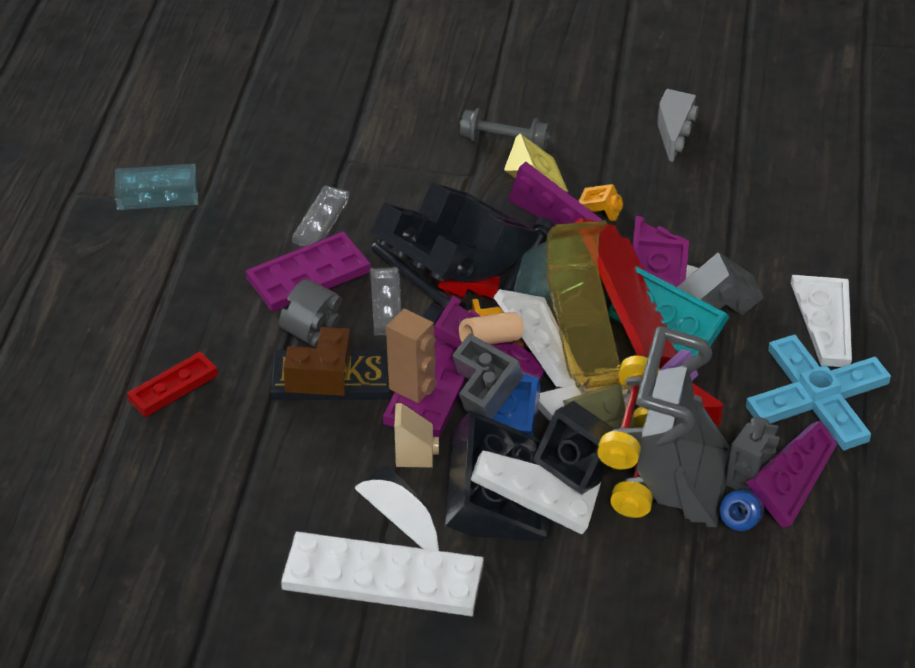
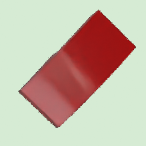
M494 276L476 282H462L453 279L443 282L439 280L438 287L450 295H458L463 298L467 290L470 289L479 296H487L494 299L499 289L500 277Z

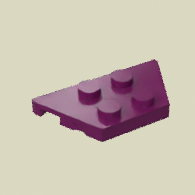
M636 216L633 248L643 269L678 287L686 280L689 240L679 235H673L661 226H658L656 229L644 223L645 218Z

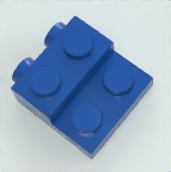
M522 374V380L496 413L493 420L533 436L541 386L538 377Z

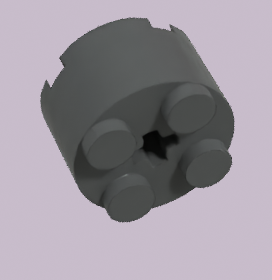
M304 279L289 294L287 298L291 302L288 310L282 308L279 318L280 328L317 348L321 327L336 328L340 322L341 315L338 314L342 297L314 281Z

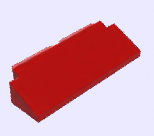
M580 218L575 221V224L637 356L648 358L655 329L659 326L668 327L662 324L661 320L664 321L660 311L656 312L655 310L657 307L656 302H651L650 296L646 292H650L644 278L635 269L636 266L643 269L630 240L621 237L616 226ZM665 341L659 364L660 370L677 354L671 342Z

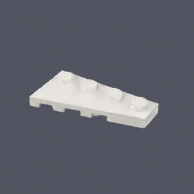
M484 450L478 457L470 479L580 534H583L588 528L600 487L599 484L586 493L580 494L540 465Z

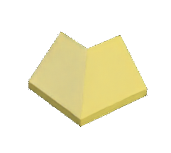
M519 134L515 139L504 171L516 178L519 166L526 161L564 191L568 192L554 158L525 136Z

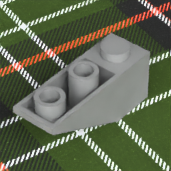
M666 89L659 103L657 124L669 161L673 162L677 152L681 153L683 150L684 136H689L692 126L691 121H696L699 107L695 106L696 95Z

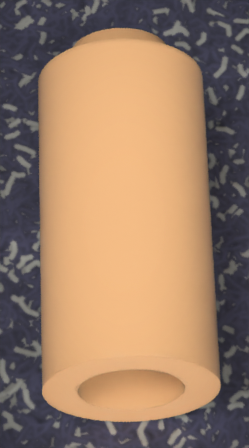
M516 312L466 318L461 321L459 326L461 342L470 333L490 345L517 341L521 338L524 331L523 320Z

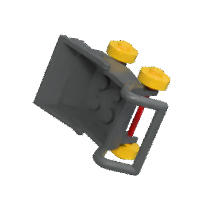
M659 326L655 329L648 358L631 356L626 358L621 364L618 375L619 381L628 389V394H630L621 429H613L612 432L604 434L600 439L597 450L600 460L612 468L628 469L636 465L634 477L627 478L624 482L618 483L612 492L611 505L621 515L633 518L643 517L650 512L653 498H655L658 504L683 509L685 519H690V522H704L707 527H717L720 506L726 487L731 447L704 409L702 398L694 395L690 373L708 363L712 357L710 345L700 337ZM665 341L689 347L699 352L679 367L660 371L659 364ZM637 402L639 408L636 409L634 412L635 404ZM632 415L634 418L635 428H629Z

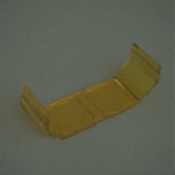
M606 220L557 224L547 233V280L554 312L558 321L563 354L569 377L575 381V386L582 394L613 384L621 385L622 390L627 389L621 384L618 377L620 364L597 267L599 234L607 225Z

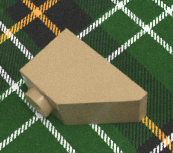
M396 403V467H432L433 455H439V437H433V424L404 404Z

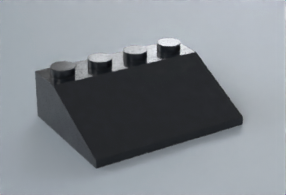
M470 410L453 430L445 526L475 537L544 541L547 538V517L470 480L478 457L483 450L538 465L532 460L542 439Z

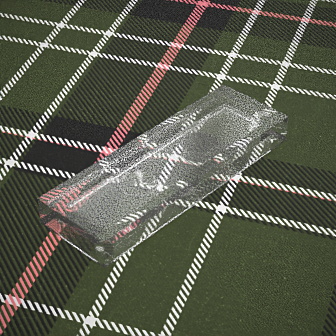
M324 185L292 236L293 243L308 246L325 239L349 200V191Z
M398 268L370 269L374 335H386V326L401 312Z

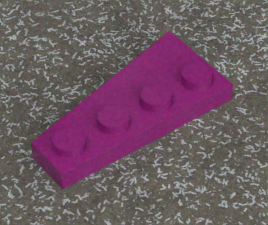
M525 161L519 166L508 199L511 203L539 218L545 217L552 220L556 227L582 241L583 239L575 221L580 218H586L607 224Z
M453 295L434 325V336L445 343L459 348L462 344L459 336L461 321L466 318L480 317V315L474 310L467 312L459 306L461 301ZM508 342L492 344L493 347L518 360L522 374H530L538 377L540 380L544 368L535 356L517 343L513 345Z
M821 421L810 424L746 482L750 489L762 500L763 505L782 528L792 525L838 444Z

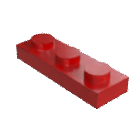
M198 352L127 393L128 401L144 417H147L218 376L217 367L201 352Z

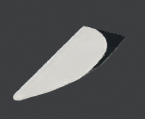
M389 467L382 468L355 487L362 496L420 547L439 551L437 533L430 513L413 489Z

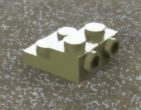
M613 384L563 400L564 406L574 401L613 428L621 429L626 411L621 385ZM633 415L629 428H635Z

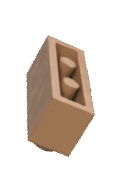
M403 309L386 326L389 389L419 403L426 395H430L433 392L437 383L435 379L436 339L434 337V322Z

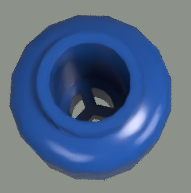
M742 488L732 491L721 502V518L726 526L733 530H749L761 521L764 514L763 502L752 490Z

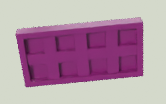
M343 231L246 270V279L271 312L290 305L291 302L287 300L289 294L304 279L314 281L330 289L371 272L370 262Z
M435 338V379L437 380L435 389L419 403L395 392L383 415V424L395 427L396 403H402L433 424V437H441L460 397L459 393L468 378L457 372L452 357L458 348L441 341L439 338Z

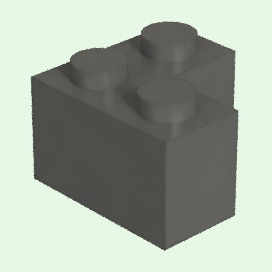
M719 252L677 287L717 309L722 308L726 304L741 315L745 314L764 298L753 275Z
M469 333L452 356L457 372L470 379L459 395L466 411L469 412L471 410L493 419L522 380L519 361Z

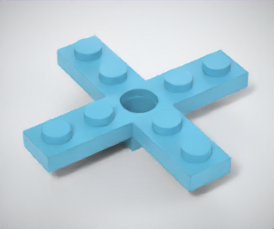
M795 334L769 343L768 351L789 377L792 384L747 398L746 408L753 418L762 417L773 423L813 410L843 451L870 441L871 433L846 402L845 398L889 384L891 375L876 357L831 371L827 365L820 367Z

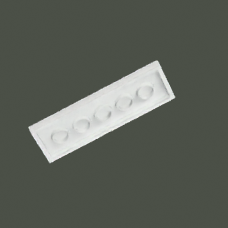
M296 532L281 584L282 590L473 616L483 569V557Z

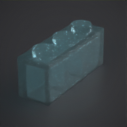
M196 163L115 169L114 191L117 209L198 205Z

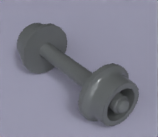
M477 108L476 110H465L462 120L459 121L461 136L470 138L472 142L478 140L480 131L512 137L522 134L542 150H545L548 141L552 138L549 134L550 124L540 122L539 118H534L531 129L482 121V109Z

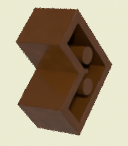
M321 327L317 348L287 346L283 366L285 392L344 396L351 359L350 329Z

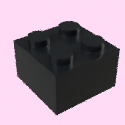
M572 401L555 411L532 461L580 494H584L600 484L608 468V465L603 463L598 457L597 450L601 437L608 432H612L615 428Z

